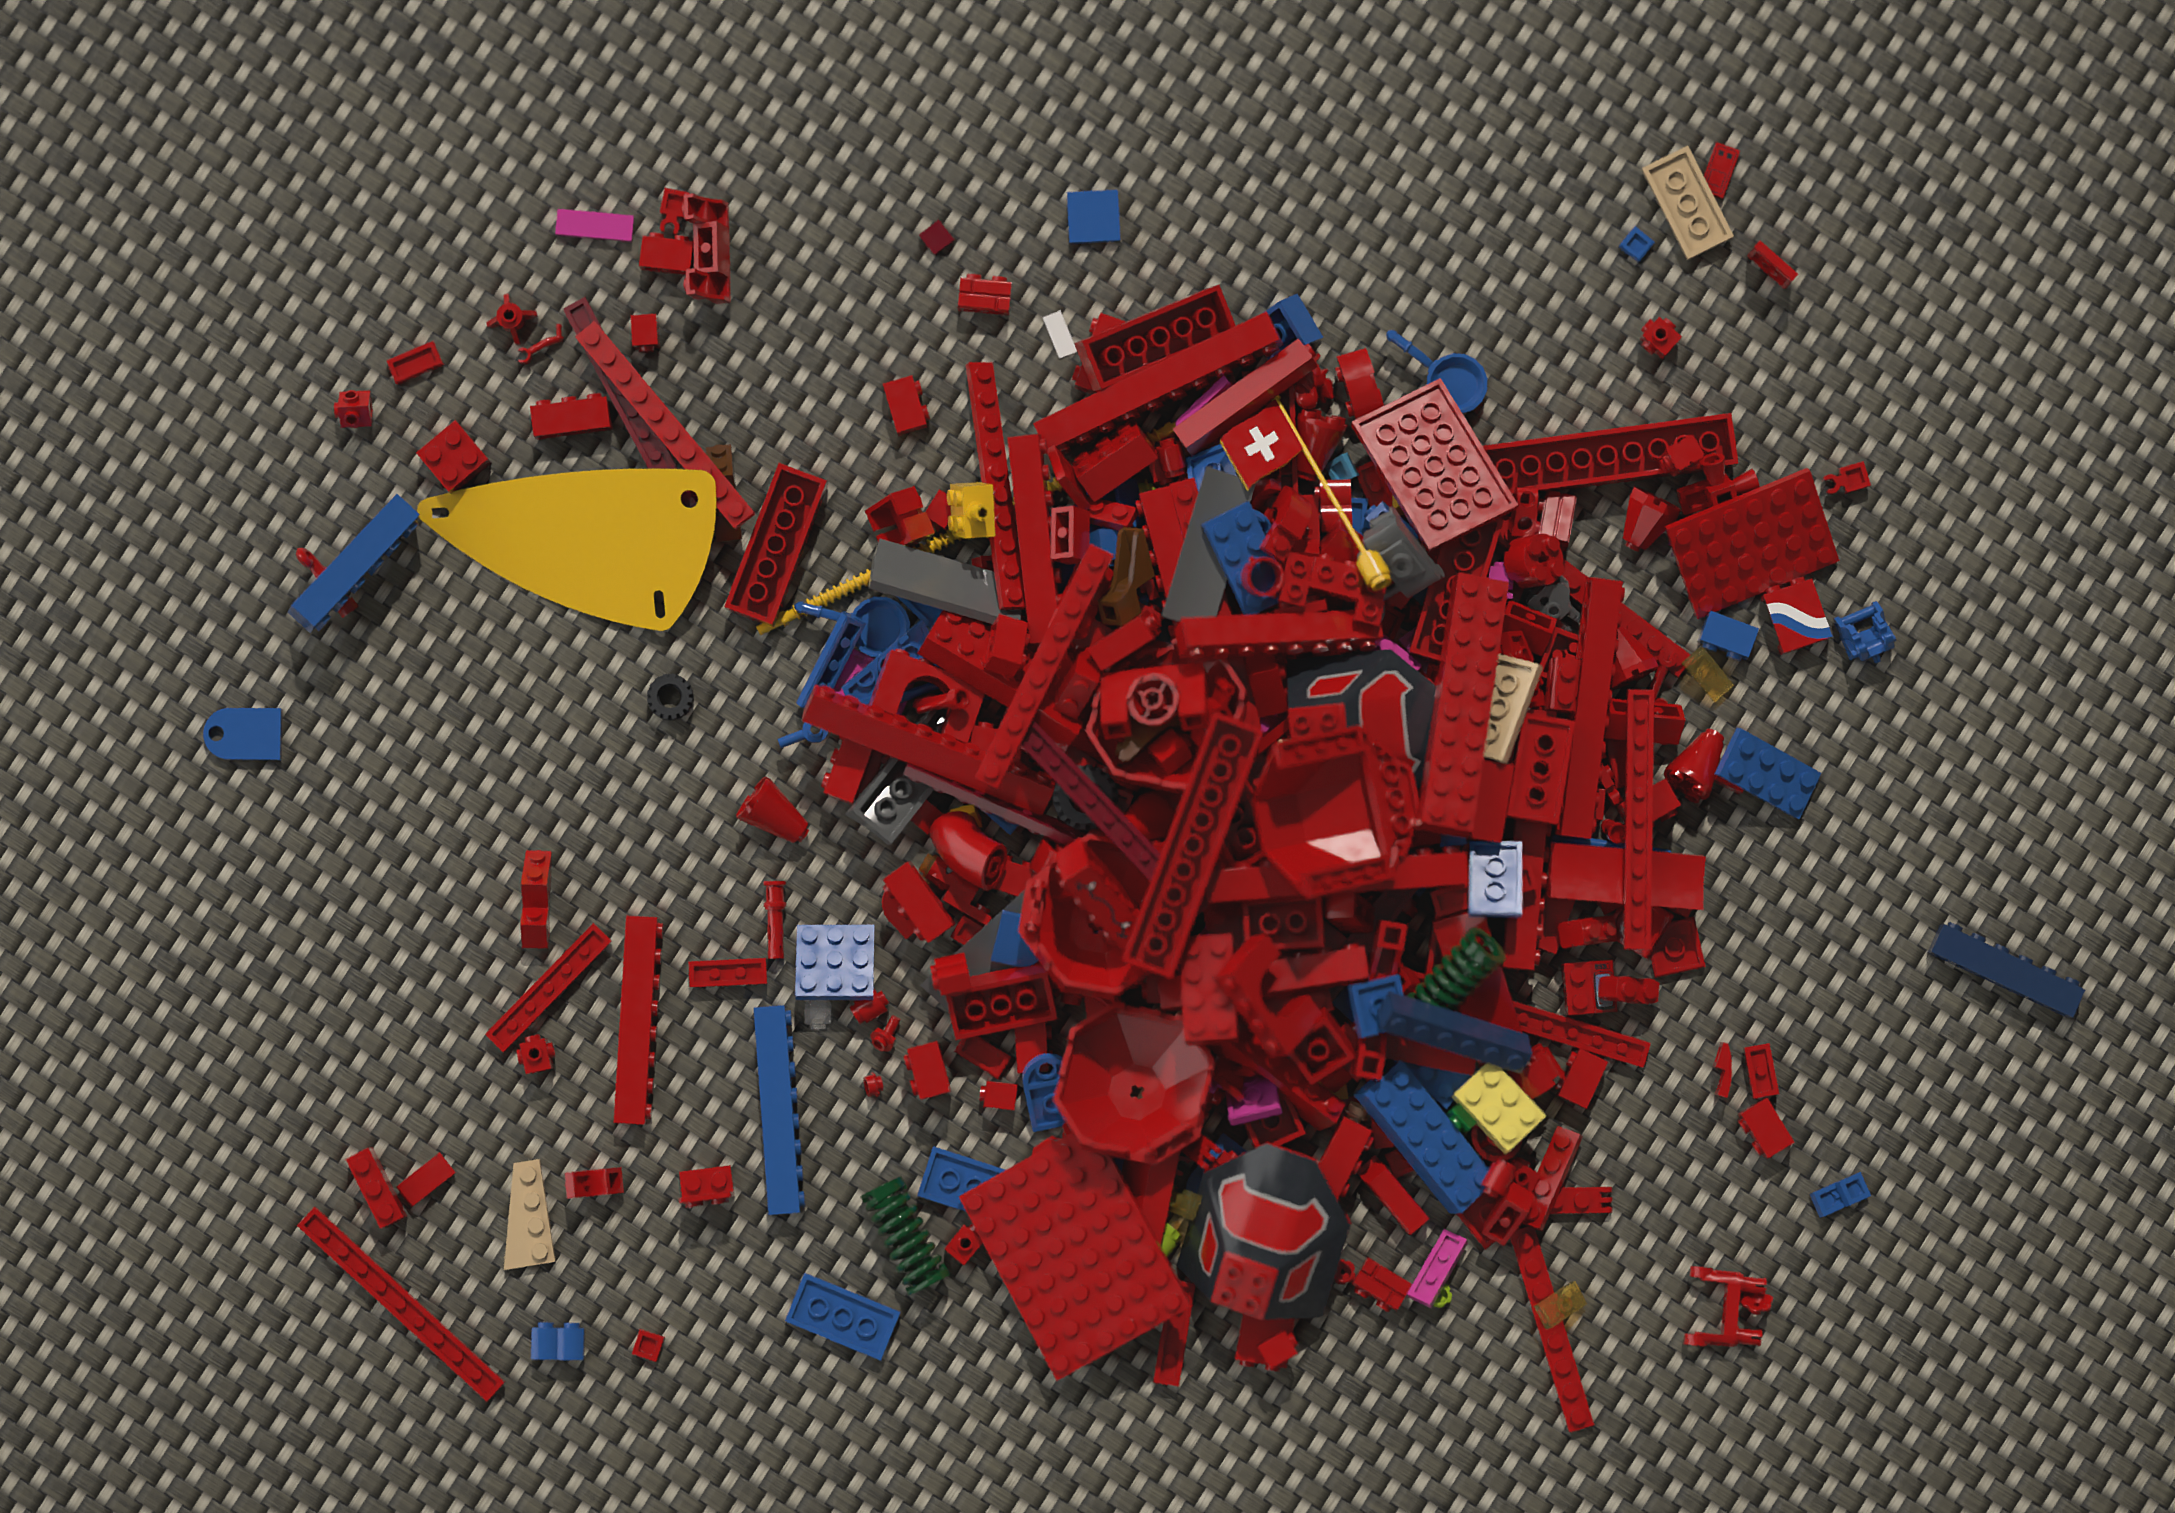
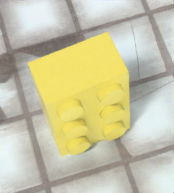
M1488 1063L1451 1097L1457 1104H1461L1477 1122L1476 1124L1504 1154L1511 1150L1546 1116L1500 1067Z

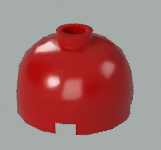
M1151 673L1152 675L1144 677L1141 676L1130 686L1127 694L1131 715L1140 723L1152 727L1163 726L1171 722L1179 710V692L1176 685L1166 676L1158 673Z

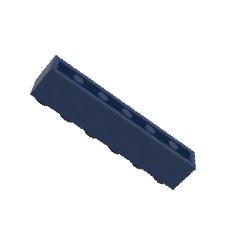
M1948 922V925H1939L1927 953L2066 1018L2074 1017L2086 990L2079 987L2081 982L2067 976L2064 980L2056 976L2057 971L2047 966H2042V969L2032 965L2034 962L2032 959L2023 955H2019L2018 958L2009 954L2010 949L1999 944H1995L1993 947L1985 943L1986 938L1978 934L1972 933L1969 936L1963 933V928L1957 924Z
M1390 991L1377 1010L1382 1031L1520 1074L1533 1055L1527 1034Z

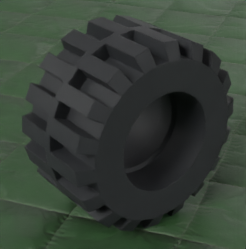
M1087 764L1086 766L1078 765L1083 773L1117 807L1118 791L1111 776L1099 767ZM1056 784L1053 799L1059 818L1066 825L1079 831L1099 829L1086 813H1081L1072 806L1070 796Z

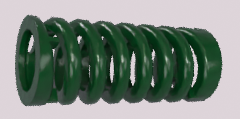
M1470 928L1464 937L1460 939V946H1453L1451 955H1445L1442 958L1443 965H1435L1433 968L1434 974H1427L1424 978L1425 984L1418 983L1415 987L1416 993L1411 992L1407 997L1456 1012L1458 1006L1463 1005L1467 997L1472 996L1476 988L1484 983L1485 978L1490 977L1494 969L1496 970L1505 961L1504 951L1489 934L1478 928ZM1475 936L1481 938L1485 942L1483 944L1484 947L1488 945V947L1493 953V956L1488 954L1487 951L1476 941Z
M899 1176L861 1195L860 1198L863 1203L868 1202L865 1206L867 1211L881 1209L872 1216V1223L879 1224L888 1221L878 1229V1235L887 1236L895 1233L884 1241V1247L890 1249L900 1246L890 1254L892 1261L907 1258L896 1267V1272L902 1274L914 1270L902 1280V1284L908 1286L905 1290L909 1296L949 1276L950 1273L944 1263L938 1265L937 1269L928 1271L939 1264L942 1257L939 1254L925 1257L936 1248L934 1242L918 1245L930 1235L929 1230L923 1229L911 1233L923 1224L924 1220L922 1217H915L904 1221L916 1213L917 1206L911 1204L897 1209L911 1199V1194L903 1192L889 1197L898 1190L902 1191L907 1188L903 1177Z

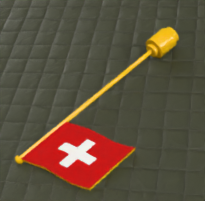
M1280 395L1272 399V402L1257 415L1234 426L1220 439V444L1247 491L1261 478L1285 466L1303 450L1362 553L1358 558L1356 566L1367 585L1376 591L1390 584L1392 580L1390 578L1391 572L1378 551L1365 550L1283 407Z

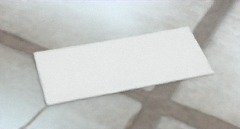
M1061 311L1043 317L1059 359L1077 352Z

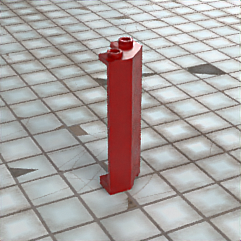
M1180 1150L1156 1165L1124 1159L1122 1175L1160 1246Z

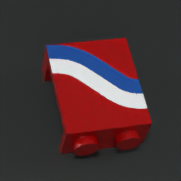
M1804 576L1793 579L1789 581L1791 586L1782 589L1780 584L1765 589L1766 594L1760 597L1761 601L1766 603L1780 643L1777 647L1780 655L1833 637L1812 578L1805 580Z

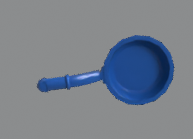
M1387 331L1386 337L1390 342H1393L1403 349V352H1407L1426 368H1429L1427 384L1439 378L1442 379L1462 414L1474 410L1483 401L1487 392V376L1484 368L1476 359L1466 354L1452 353L1432 362L1422 351L1412 345L1411 341H1407L1397 331Z
M872 597L864 600L854 609L853 613H850L866 623L855 646L862 653L871 657L880 655L910 629V621L904 608L898 602L888 597ZM803 601L797 602L794 605L798 613L817 616V618L822 617L837 621L841 614L840 612L822 608V606L807 604Z

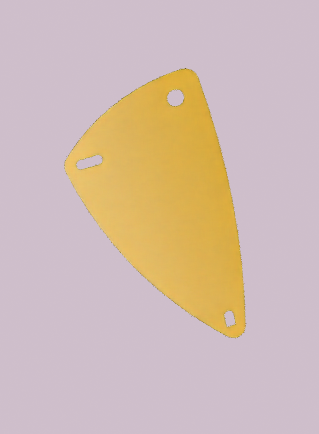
M610 469L567 472L495 482L453 491L451 494L446 493L426 498L419 503L417 512L420 514L419 518L457 549L501 577L526 590L592 616L635 627L664 631L673 626L687 606L705 569L714 534L716 484L713 476L703 470ZM686 490H692L698 496V503L692 508L685 507L681 502V495ZM432 508H447L449 515L446 518H433ZM657 590L662 591L664 595L665 616L663 618H658L655 614L654 592Z

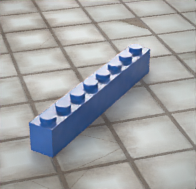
M785 1005L755 1007L754 1020L768 1214L800 1213L801 1207H805L804 1191L800 1192L799 1181H803V1166H798L797 1155H802L801 1140H796L795 1129H800L799 1114H794L793 1107L794 1103H798L797 1088H792L791 1079L796 1077L795 1062H790V1052H794L793 1036H788V1026H792L791 1010L786 1011Z

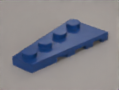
M921 619L841 687L845 696L851 695L856 697L861 703L869 704L885 657L891 649L907 651L910 657L918 660L924 658L917 654L929 634L924 620Z

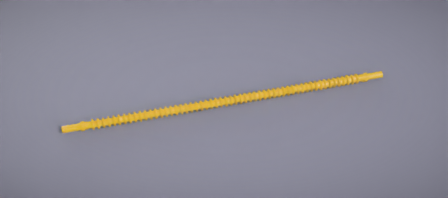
M1176 421L1165 423L1159 430L1153 429L1151 434L1146 432V436L1153 446H1155L1157 441L1160 443L1163 438L1176 435L1173 431V428L1176 427ZM1055 477L1053 482L1047 481L1048 491L1051 490L1053 495H1055L1057 490L1059 492L1062 491L1061 488L1063 487ZM946 530V534L940 533V537L936 538L933 536L932 541L927 539L926 544L920 543V547L916 548L913 546V548L934 554L936 549L941 551L942 546L947 548L949 543L955 544V540L961 541L962 539L961 537L953 536L952 531ZM866 569L865 574L860 572L859 577L853 576L852 580L846 579V583L840 582L838 587L833 585L832 590L826 589L824 594L819 592L818 597L813 595V599L809 600L807 598L805 603L815 606L825 605L827 607L828 602L834 603L836 598L841 600L842 595L847 597L848 592L854 593V590L857 588L861 590L862 585L867 587L871 571ZM793 605V609L779 612L774 627L762 623L756 626L761 636L781 625H784V627L789 625L796 618L800 620L801 615L808 616V614L798 613Z

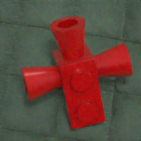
M1712 453L1705 455L1699 461L1707 479L1679 488L1677 493L1681 510L1684 515H1688L1759 488L1760 484L1753 469L1730 480L1725 473L1724 455Z

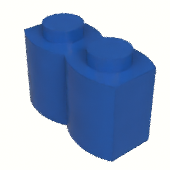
M538 1322V1327H532L531 1359L584 1360L585 1328H579L580 1323L568 1322L564 1323V1327H553L554 1322Z

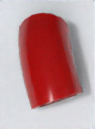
M952 811L934 820L930 827L929 835L937 853L946 865L957 875L986 891L994 888L1005 870L1007 862L1006 846L988 837L980 829L975 818L967 812Z

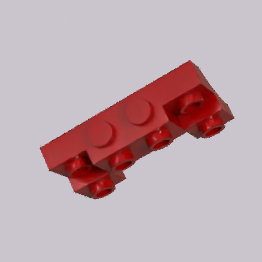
M694 193L684 194L682 213L685 220L693 224L694 269H686V278L683 281L686 295L696 300L707 299L715 304L731 303L729 203L721 199L701 197Z
M1294 552L1288 553L1283 564L1285 581L1279 592L1278 602L1283 601L1303 608L1307 593L1310 591L1352 603L1356 602L1352 621H1360L1375 627L1380 625L1385 603L1383 599L1386 587L1376 591L1369 587L1356 566V562H1336L1334 557L1325 554H1319V557L1313 558Z

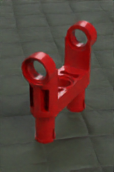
M1690 1266V1277H1698L1702 1281L1725 1283L1721 1334L1695 1332V1334L1684 1333V1344L1735 1347L1738 1344L1760 1347L1762 1340L1752 1339L1751 1337H1762V1330L1741 1329L1737 1326L1739 1302L1742 1292L1765 1295L1766 1288L1756 1287L1755 1285H1767V1279L1745 1277L1741 1272Z

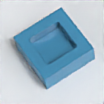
M1348 452L1328 462L1325 467L1332 480H1352L1359 475Z

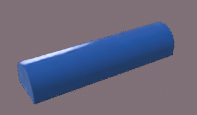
M841 612L796 702L800 707L805 708L815 684L834 688L866 625L863 620L848 612Z

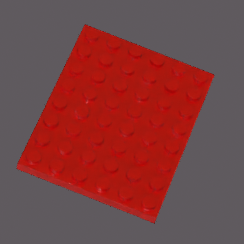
M1073 1133L959 1196L1056 1381L1193 1306L1113 1157L1083 1150Z

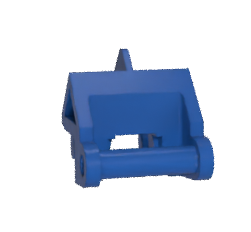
M1877 601L1872 602L1871 606L1840 618L1838 616L1833 618L1849 660L1859 657L1861 661L1872 657L1874 663L1881 662L1879 654L1895 648L1894 642L1897 641L1896 637L1887 625L1883 609ZM1872 617L1873 626L1865 631L1858 633L1852 625Z

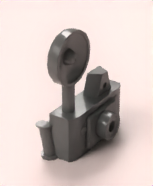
M1393 506L1389 508L1388 512L1370 520L1371 529L1364 533V548L1366 551L1372 550L1380 553L1391 572L1390 578L1394 581L1392 585L1386 588L1384 601L1400 591L1407 598H1410L1440 578L1445 577L1442 568L1433 562L1402 522ZM1361 552L1357 554V558L1362 554ZM1344 600L1342 611L1355 610L1356 602L1352 603ZM1385 603L1380 623L1383 621V618L1385 616Z

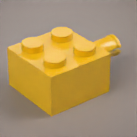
M981 482L950 484V490L947 491V503L951 505L948 528L949 531H952V535L961 538L995 537L993 485Z

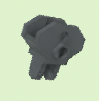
M1563 576L1559 577L1552 584L1533 587L1526 594L1525 606L1556 618L1555 625L1563 630L1572 631L1570 624L1563 619L1566 614L1578 623L1581 621V614L1571 605L1569 583Z

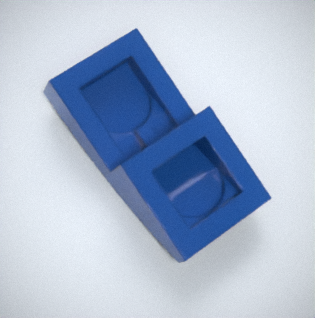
M1861 1172L1809 1194L1820 1218L1871 1196Z

